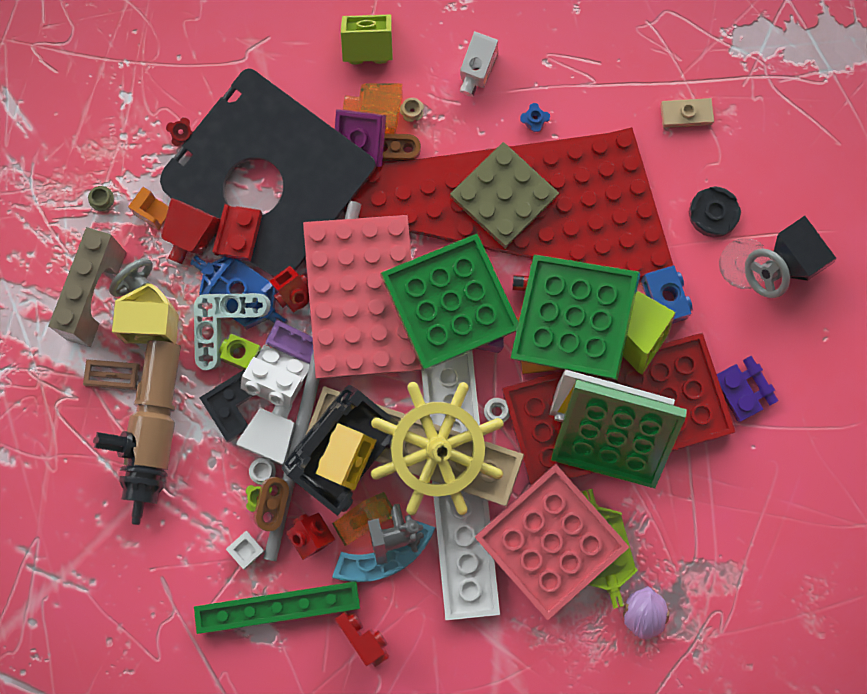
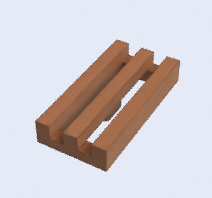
M86 359L83 385L85 387L137 391L140 364ZM93 366L130 369L132 373L91 371V368ZM90 377L130 380V383L90 380Z

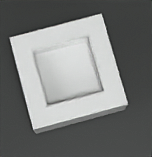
M245 531L226 548L244 570L265 552L248 531Z

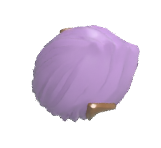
M649 586L630 594L624 603V623L640 639L646 640L658 636L664 631L665 624L669 620L666 601Z

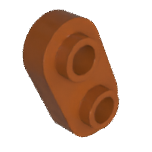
M385 133L384 146L388 149L383 152L382 161H406L419 157L421 144L416 136L411 134ZM411 147L413 150L407 153L404 151V148Z
M270 477L261 485L254 513V522L261 530L274 531L282 523L289 495L288 484L282 478ZM273 485L278 489L277 494L274 496L269 492L270 487ZM266 512L271 514V520L268 522L263 520V515Z

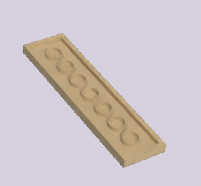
M323 387L307 433L340 394L339 391ZM376 404L397 422L405 415L404 413ZM419 419L408 431L427 438ZM434 424L438 434L441 426ZM451 430L448 438L460 434V432ZM403 441V457L423 449ZM472 441L452 449L471 457ZM484 441L485 456L483 462L501 469L503 476L501 479H494L479 472L476 478L461 491L507 507L524 454ZM385 448L375 461L383 464L392 462L391 450ZM427 459L407 468L412 474L420 476ZM448 459L453 474L457 478L463 473L466 466ZM437 463L431 481L442 484L445 481Z

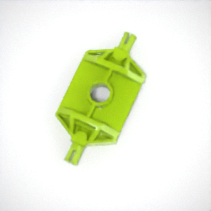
M589 489L588 493L587 490L582 491L587 500L629 546L623 554L592 580L588 586L607 590V593L610 594L613 609L618 608V605L623 607L620 587L638 570L635 567L621 516L622 512L598 507L593 489Z

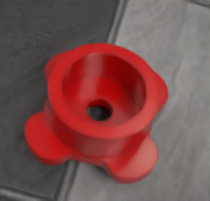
M182 117L180 121L174 123L169 122L166 125V130L170 132L172 136L171 142L174 146H180L193 132L189 126L190 120L186 117ZM180 129L183 130V134H179L178 131Z

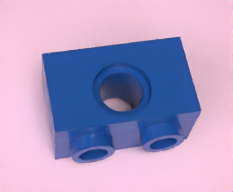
M675 265L647 273L643 276L641 283L645 295L676 312L672 324L688 319L692 314L693 306L690 297L685 296L682 288L684 287V280L682 274L676 271ZM668 291L672 293L674 301L665 300L662 292Z

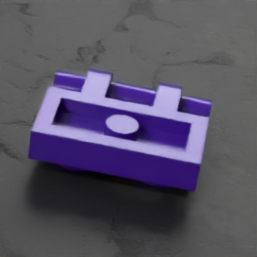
M752 355L743 360L748 370L741 372L738 365L735 364L717 374L725 401L738 423L763 410L758 401L759 399L764 397L769 406L779 401L774 394L775 388L772 384H768L761 372L763 368L760 363L756 364ZM750 377L754 379L760 389L755 393L747 382V379Z

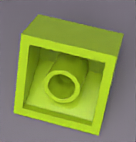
M391 14L342 16L341 45L343 62L356 65L363 63V61H373L374 63L382 64L388 62V60H393Z

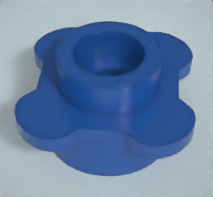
M537 103L530 104L529 110L520 116V121L533 132H539L544 123L550 120V114L541 110Z

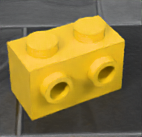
M338 423L330 436L327 449L319 461L316 474L355 490L376 440Z

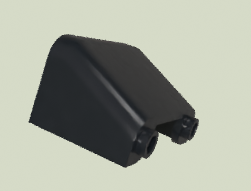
M348 385L340 392L289 454L281 468L290 479L338 516L341 511H347L352 505V489L316 474L319 461L327 449L330 436L337 424L344 425L376 440L362 472V477L385 448L390 449L392 435L373 428L371 425L372 420L380 418L394 425H397L398 422L357 388Z

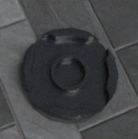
M714 186L699 191L691 201L688 212L690 221L697 231L706 236L721 237L731 232L737 225L741 215V208L733 193L725 188Z

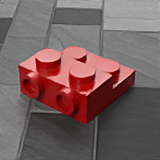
M344 612L335 618L366 667L371 663L376 667L389 658L384 648L388 643L379 630L374 633L372 629H369L362 634L360 630L363 628V625L355 614L349 615L348 612Z

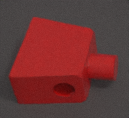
M171 198L161 234L163 240L174 244L168 259L183 264L188 251L198 255L203 254L218 231L221 219Z

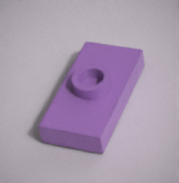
M276 320L265 344L310 364L313 353L312 336Z

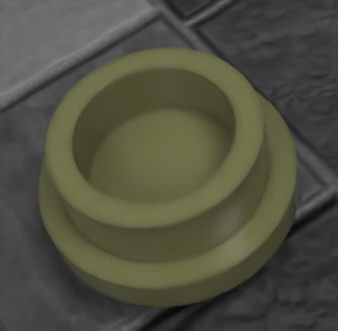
M97 186L90 191L88 202L93 209L106 211L114 203V194L106 186Z

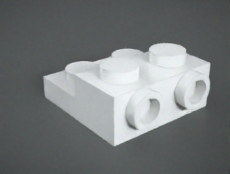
M264 345L257 357H253L242 375L241 389L251 395L267 399L274 405L289 409L307 378L310 364Z

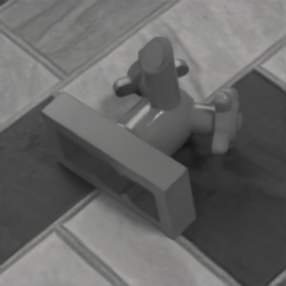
M394 504L390 512L394 527L382 530L379 518L368 521L377 565L388 563L386 553L393 549L409 546L412 552H417L420 539L424 537V534L421 532L417 534L418 531L423 530V525H418L416 521L412 520L410 515L405 517L406 523H404L400 504Z

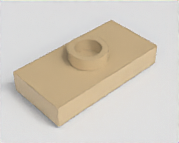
M712 98L662 101L660 104L663 128L713 125L714 123Z

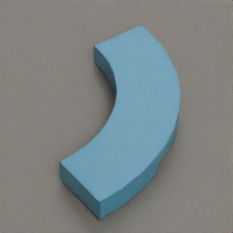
M416 521L418 525H423V530L418 531L417 534L420 532L424 534V537L420 539V543L417 546L418 551L412 552L409 546L387 551L388 563L377 565L374 553L356 555L341 552L332 578L349 582H369L389 577L407 567L421 554L430 541L435 527Z

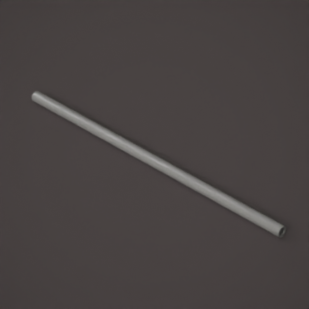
M349 201L345 219H357L361 204ZM314 350L288 456L306 435L320 381V379H316ZM285 473L282 479L288 484L289 495L283 520L276 530L269 532L263 559L277 561L295 482Z

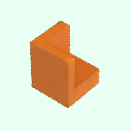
M145 187L140 189L128 206L136 217L157 230H160L165 223L169 207L156 199L153 193Z

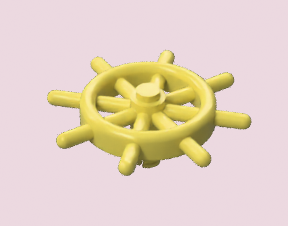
M411 382L407 388L415 408L407 412L397 425L380 418H374L371 422L373 428L392 435L390 447L392 462L373 469L371 477L377 480L397 472L400 478L414 490L406 509L409 515L417 513L424 494L429 496L450 495L457 513L465 515L468 509L461 490L467 487L479 472L494 479H501L503 476L501 469L483 462L485 456L483 436L502 428L503 420L496 418L478 425L476 420L461 408L469 388L464 382L458 385L451 404L446 402L425 403L417 383ZM430 414H446L438 434ZM420 419L427 438L408 430ZM458 419L463 423L467 431L448 438L455 420ZM403 441L423 448L403 457ZM472 441L471 457L452 449ZM427 459L419 479L416 478L407 467ZM448 459L466 466V469L457 478L453 474ZM438 463L445 483L431 484L429 482Z

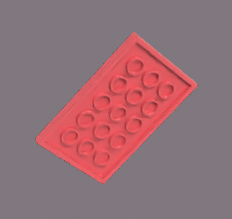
M408 215L303 222L316 379L421 371L422 367L380 276L381 272L412 260Z

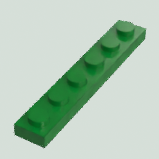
M357 581L194 606L196 633L202 634L360 609Z

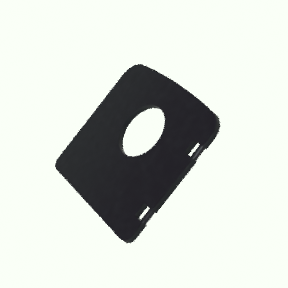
M247 68L238 75L224 96L217 101L190 137L184 142L183 147L175 157L164 167L160 176V184L162 190L170 198L182 201L221 219L224 205L228 204L225 197V185L232 170L248 160H264L273 164L282 176L283 192L277 205L262 215L251 263L275 277L289 266L296 271L306 259L303 222L336 220L347 207L349 201L355 197L374 173L376 163L372 156L257 71ZM237 90L241 95L232 105L228 100ZM189 151L193 155L183 166L179 161Z

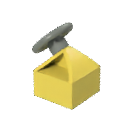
M148 258L138 259L127 265L114 277L109 286V293L112 296H123L115 300L112 333L124 343L147 344V341L156 340L176 344L179 315L165 295L146 279L153 268V263ZM145 266L142 272H137L140 267Z

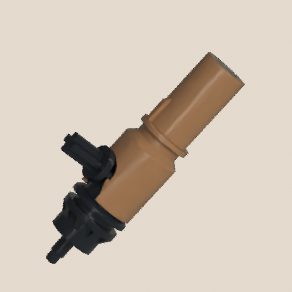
M147 341L142 377L137 385L134 405L137 408L136 412L129 416L127 431H123L120 436L96 432V437L93 439L94 448L116 451L118 457L124 458V466L120 468V471L126 473L125 476H120L119 478L123 488L121 500L134 501L131 515V523L134 525L140 524L144 503L157 504L158 495L165 487V481H161V477L168 476L164 470H168L175 422L170 415L171 411L175 410L172 402L181 351L180 345L171 342Z

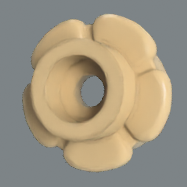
M408 98L400 106V114L408 122L418 121L424 115V105L417 98Z

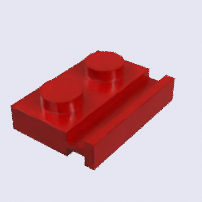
M225 204L212 250L213 254L251 262L263 214L261 210L240 206L233 207Z

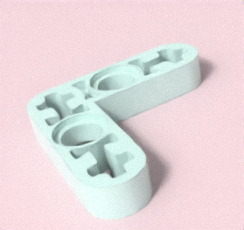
M257 293L203 294L197 297L194 302L196 365L202 370L216 369L220 365L221 318L263 317L270 311L271 304L268 297ZM231 298L238 302V309L235 313H230L226 307L228 300ZM257 298L258 302L263 304V307L258 309V313L256 308H245V303H255ZM207 301L212 303V309H208V317H213V321H202V317H207V309L202 307ZM206 325H210L214 331L213 337L209 340L205 339L202 335V329ZM214 343V347H203V344ZM208 354L213 356V361H210L209 364L208 361L203 360V356Z

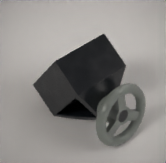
M804 215L778 233L774 251L757 249L749 254L745 262V275L755 292L766 298H777L787 291L790 278L808 281L832 265L836 257ZM758 257L770 258L769 261L762 265L755 262V259ZM753 271L760 274L766 289L756 281ZM782 277L780 287L775 290L774 281Z

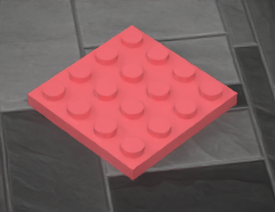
M556 464L474 536L547 620L555 615L629 548L627 543Z

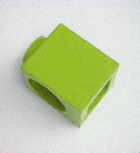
M230 334L229 338L224 339L219 353L223 362L241 370H246L253 357L256 358L262 348L260 345ZM243 347L246 349L245 355L242 358H233V353L237 348Z

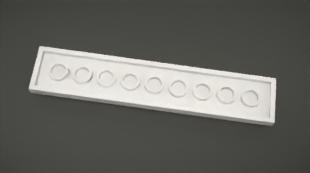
M472 351L425 371L421 370L425 403L446 402L451 404L458 385L464 382L469 388L461 408L468 412L480 425ZM430 414L433 424L441 426L446 414ZM456 419L452 430L460 433L467 431L463 423ZM461 491L468 510L465 515H460L457 513L450 495L433 496L445 620L500 615L494 559L474 537L490 523L488 500Z

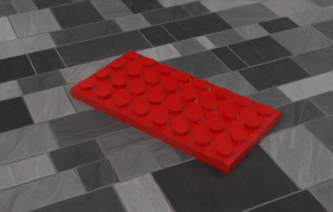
M703 332L663 343L643 374L639 373L623 356L617 380L584 374L674 399L673 406L687 409L685 421L672 451L736 432ZM565 371L502 388L520 453L524 454L523 464L530 486L555 464L570 480L596 473L551 460L562 422L554 420L555 416L549 414L557 384Z

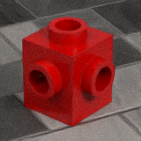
M291 266L269 281L277 292L274 298L282 308L287 306L294 313L308 304V279L303 274L299 276Z
M319 512L312 516H308L307 513L301 515L293 521L295 526L286 532L302 560L320 552L336 540Z

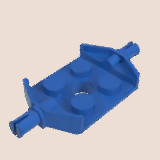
M196 255L194 260H191L190 264L203 274L199 295L231 294V287L234 284L240 283L244 285V292L242 294L257 293L268 297L271 307L265 316L232 318L246 330L266 320L275 323L278 319L285 324L287 323V319L275 312L276 299L274 295L277 292L271 283L239 259L224 256L213 263H206ZM234 298L228 300L226 304L227 310L230 313L237 311L238 302ZM258 298L255 303H245V308H256L257 313L258 309L263 307V304L258 302Z

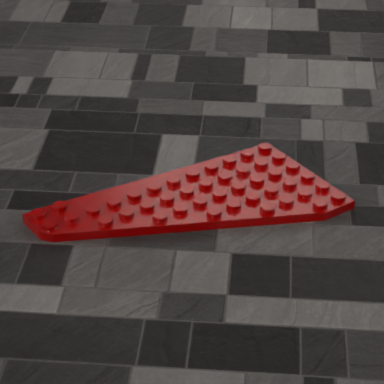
M632 127L603 134L509 146L557 190L559 195L506 249L450 198V193L496 148L382 164L381 167H376L374 173L351 200L361 204L358 218L408 215L409 233L451 242H457L478 234L484 249L533 259L534 255H541L638 271L640 273L639 279H642L647 273L674 266Z

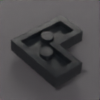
M245 369L199 397L228 443L242 435L248 426V423L237 407L255 396L241 389V380Z

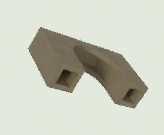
M86 227L48 327L64 339L87 347L92 346L100 324L91 315V301L96 284L103 272L117 275L126 255V251L111 234Z

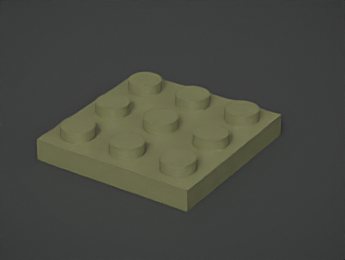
M503 142L450 193V198L506 249L558 197L559 192Z

